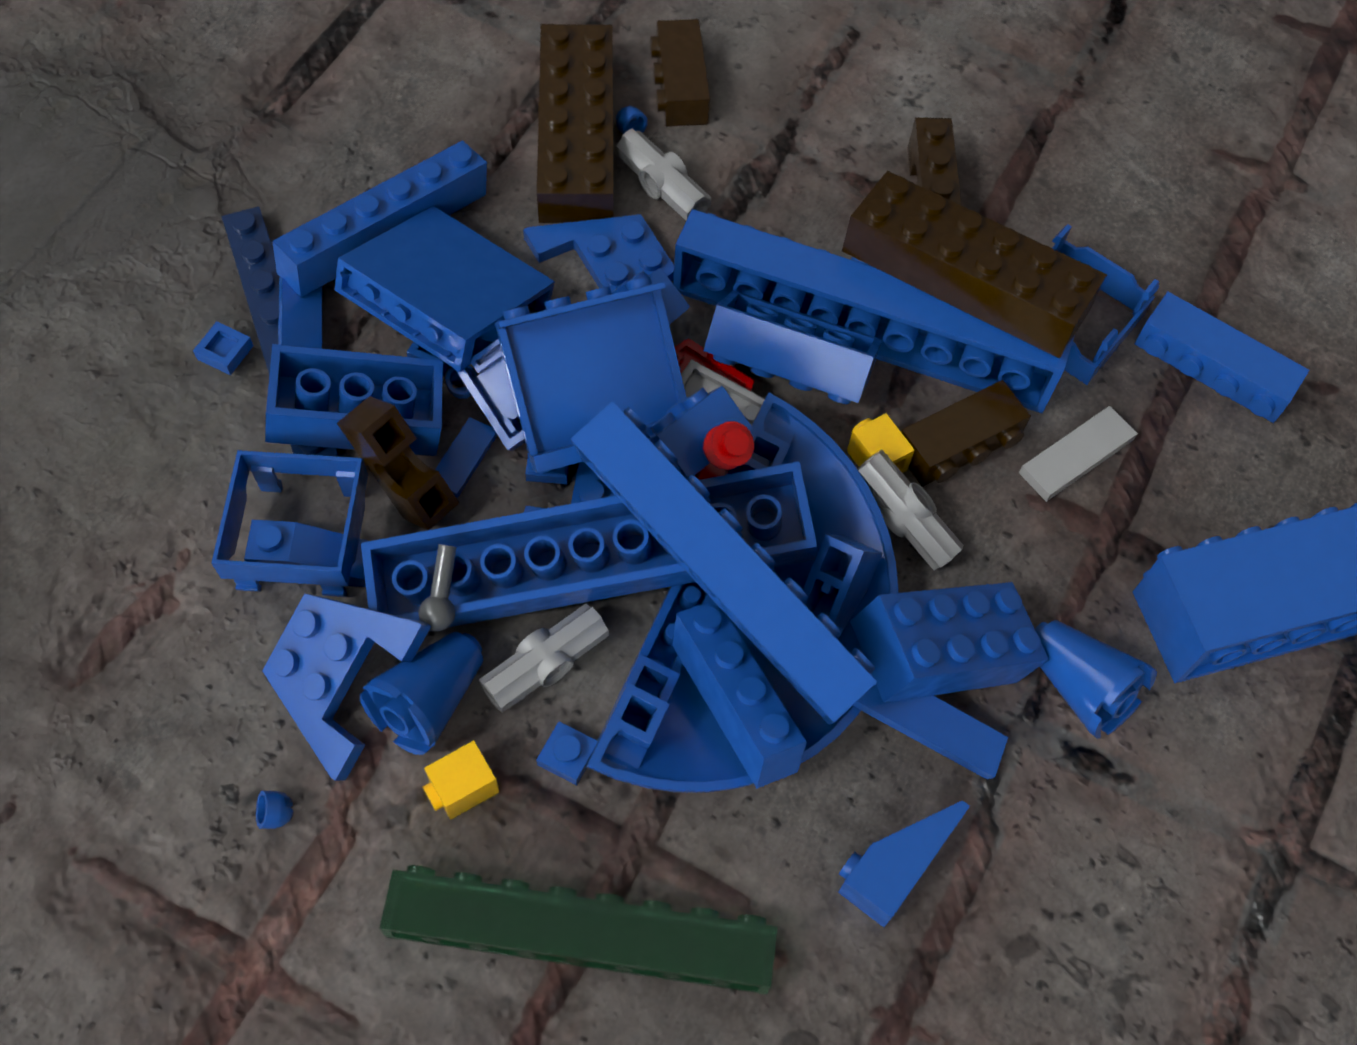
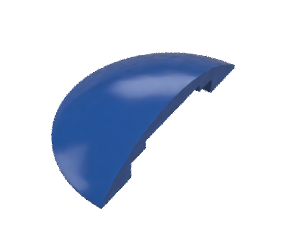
M768 392L751 425L753 429L750 432L754 439V451L751 458L745 464L728 470L726 475L800 461L817 543V553L825 534L844 535L883 553L869 588L851 617L852 619L878 595L898 593L899 590L896 560L883 515L869 486L838 444L815 422L795 407ZM814 560L774 567L775 570L773 572L783 582L790 577L803 590ZM696 582L671 586L616 699L587 768L619 781L644 788L671 792L707 793L737 789L753 784L672 646L676 613L713 601ZM731 620L806 740V746L800 763L802 764L835 740L858 716L861 710L851 706L834 723L828 725ZM849 621L838 641L850 653L857 648L863 654Z

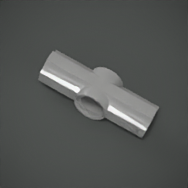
M633 128L622 135L621 140L615 145L616 155L638 175L640 184L649 197L655 200L661 197L685 221H687L692 209L705 213L711 207L712 198L688 176L686 167L678 155L674 152L664 154L641 131H635Z
M882 449L857 468L879 505L885 524L897 536H905L933 570L943 567L963 549L964 545L937 515L935 503L930 495L919 484L915 482L910 483Z
M585 603L549 630L540 628L529 634L518 645L514 655L479 679L480 686L495 708L503 713L539 686L549 687L561 680L571 670L576 659L609 636V630L598 612Z

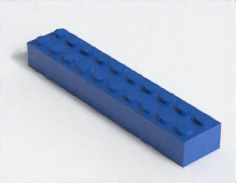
M692 209L675 244L673 285L681 295L716 306L734 290L882 339L883 341L876 358L878 360L975 392H979L1003 380L1024 408L1043 414L1064 372L1073 343L1072 339L1059 359L866 263L840 257L823 249L812 248L786 237H778L756 230L751 226L725 220L711 213Z
M800 461L699 480L711 494L708 497L712 502L710 505L718 513L725 508L742 526L743 529L740 531L743 535L742 539L750 547L757 542L775 561L776 564L773 567L815 560L817 543ZM616 495L361 543L368 609L420 621L418 612L421 603L431 595L438 544L457 547L448 598L455 607V618L449 627L695 582Z

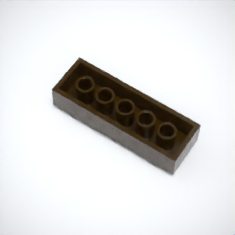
M541 24L537 155L539 223H569L614 217L613 25Z
M889 171L882 176L850 216L842 252L1059 359L1091 310L1107 274L1087 264L1079 262Z

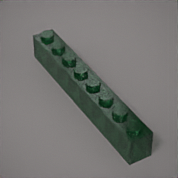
M409 865L406 871L392 870L379 927L386 938L767 995L772 985L778 926L766 925L767 919L760 916L739 915L737 921L719 918L718 911L701 907L691 908L690 913L671 911L672 906L670 904L654 900L644 901L643 906L624 904L623 897L607 893H598L595 899L576 897L577 891L560 886H551L548 892L529 890L530 885L528 883L513 879H503L501 885L482 883L483 878L481 876L466 872L454 873V878L435 876V870L419 865Z

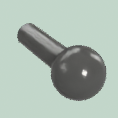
M438 544L431 595L419 607L420 621L429 624L432 631H442L448 628L455 618V607L448 599L457 548L455 546Z

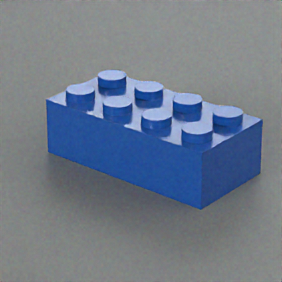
M733 290L716 305L703 351L714 354L713 359L720 363L736 365L737 362L751 367V372L758 376L773 378L776 375L790 380L789 384L797 389L812 391L815 388L828 393V398L833 401L850 404L851 401L859 403L868 385L883 340Z
M272 344L266 406L265 442L355 450L337 423L366 398L371 396L395 405L417 438L409 445L415 455L436 456L442 429L443 361Z
M1013 582L881 594L850 620L864 656L876 669L871 674L877 681L876 686L883 703L1014 684L1049 660Z

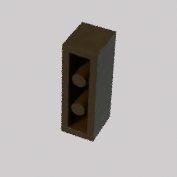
M699 19L657 21L656 36H650L651 58H657L658 62H653L654 85L661 86V89L656 90L657 112H664L665 127L708 125L710 95Z
M1001 380L902 429L901 433L915 449L908 468L922 487L935 480L938 483L944 482L951 478L959 468L969 463L971 466H975L988 458L992 451L1002 446L1004 449H1008L1020 442L1025 435L1024 430L1031 415L1007 384Z

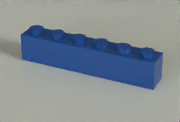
M462 140L272 241L277 274L281 278L283 277L300 297L307 295L336 278L338 257L432 206L447 215H451L485 196L487 162Z

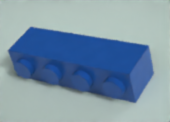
M1168 291L1145 323L1134 343L1148 354L1165 361L1179 369L1183 374L1193 377L1214 389L1218 394L1230 398L1251 410L1255 415L1263 417L1272 423L1277 420L1291 402L1310 371Z
M714 601L676 613L672 646L756 789L797 773L806 746V740L729 617Z

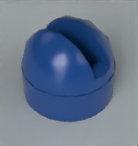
M631 105L623 107L616 116V125L622 134L632 128L643 133L648 124L647 116L641 110Z
M468 366V368L472 371L474 376H478L475 369L471 366ZM451 367L446 374L448 391L458 399L471 397L472 395L467 387L453 388V385H462L464 382L458 375L457 370Z
M261 791L256 804V823L258 828L276 829L290 822L294 812L290 808L293 805L292 799L283 792Z

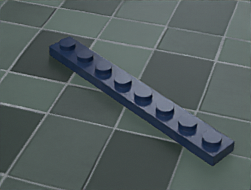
M258 206L224 215L222 220L270 374L272 344H278L279 275L276 271L273 247L260 207ZM291 445L293 454L339 457L336 448Z

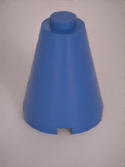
M1054 620L1049 624L1042 622L1035 628L1049 658L1047 662L1040 666L1041 670L1089 733L1097 739L1101 738V730L1109 735L1119 728L1142 703L1137 698L1141 687L1145 686L1150 690L1156 680L1157 671L1148 663L1058 620Z
M452 632L417 652L412 662L402 661L368 681L362 688L365 690L360 694L363 709L381 732L388 726L398 735L393 741L396 745L412 754L424 755L436 744L482 666L483 656L480 643L467 633Z

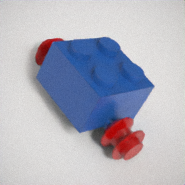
M723 386L709 393L702 387L691 396L680 400L666 411L667 415L657 422H652L644 429L650 436L649 440L653 444L661 440L678 459L676 464L681 469L679 472L685 478L693 474L698 479L701 470L709 463L721 470L733 469L745 464L751 458L754 451V439L750 432L753 427Z

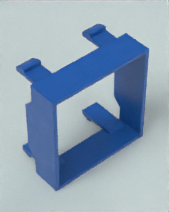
M1066 225L1053 238L1052 242L1055 245L1052 248L1107 274L1100 290L1132 309L1134 316L1119 335L1116 329H1112L1103 340L1093 361L1081 355L1076 343H1072L1064 371L1088 385L1145 316L1155 298L1154 294L1159 289V281L1154 279L1146 290L1138 286L1133 274L1089 247H1076L1066 241L1072 227Z
M237 450L211 562L220 578L233 579L236 583L235 589L241 591L261 592L262 587L258 581L320 585L323 596L346 597L347 591L344 586L348 587L351 567L356 561L365 511V491L368 472L363 459ZM249 471L252 472L260 490L266 492H282V481L277 478L275 473L335 476L337 478L343 495L351 497L337 567L230 560L235 554L247 502L246 485Z

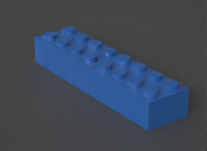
M612 401L570 439L581 459L827 724L834 723L877 683L870 675L876 670L873 664L857 648L850 653L837 640L842 632L824 613L816 617L805 606L808 596L790 577L783 582L773 572L775 570L773 565L776 563L757 542L750 547L742 539L743 535L740 531L743 528L725 508L718 513L710 505L712 502L708 497L711 494L693 474L685 478L679 472L681 469L676 464L678 459L661 440L656 444L649 440L650 436L644 430L647 426L630 407L622 411Z

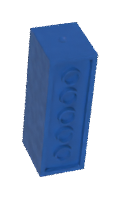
M1357 503L1343 510H1338L1337 507H1330L1316 513L1312 518L1300 520L1297 516L1290 517L1277 523L1272 528L1261 530L1259 526H1254L1241 531L1232 538L1222 540L1221 536H1215L1200 542L1193 548L1183 550L1181 546H1175L1159 553L1157 561L1143 574V579L1133 590V595L1174 684L1357 635Z

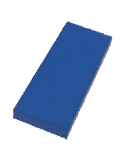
M471 417L468 418L435 469L439 471L457 498L498 436L493 427Z

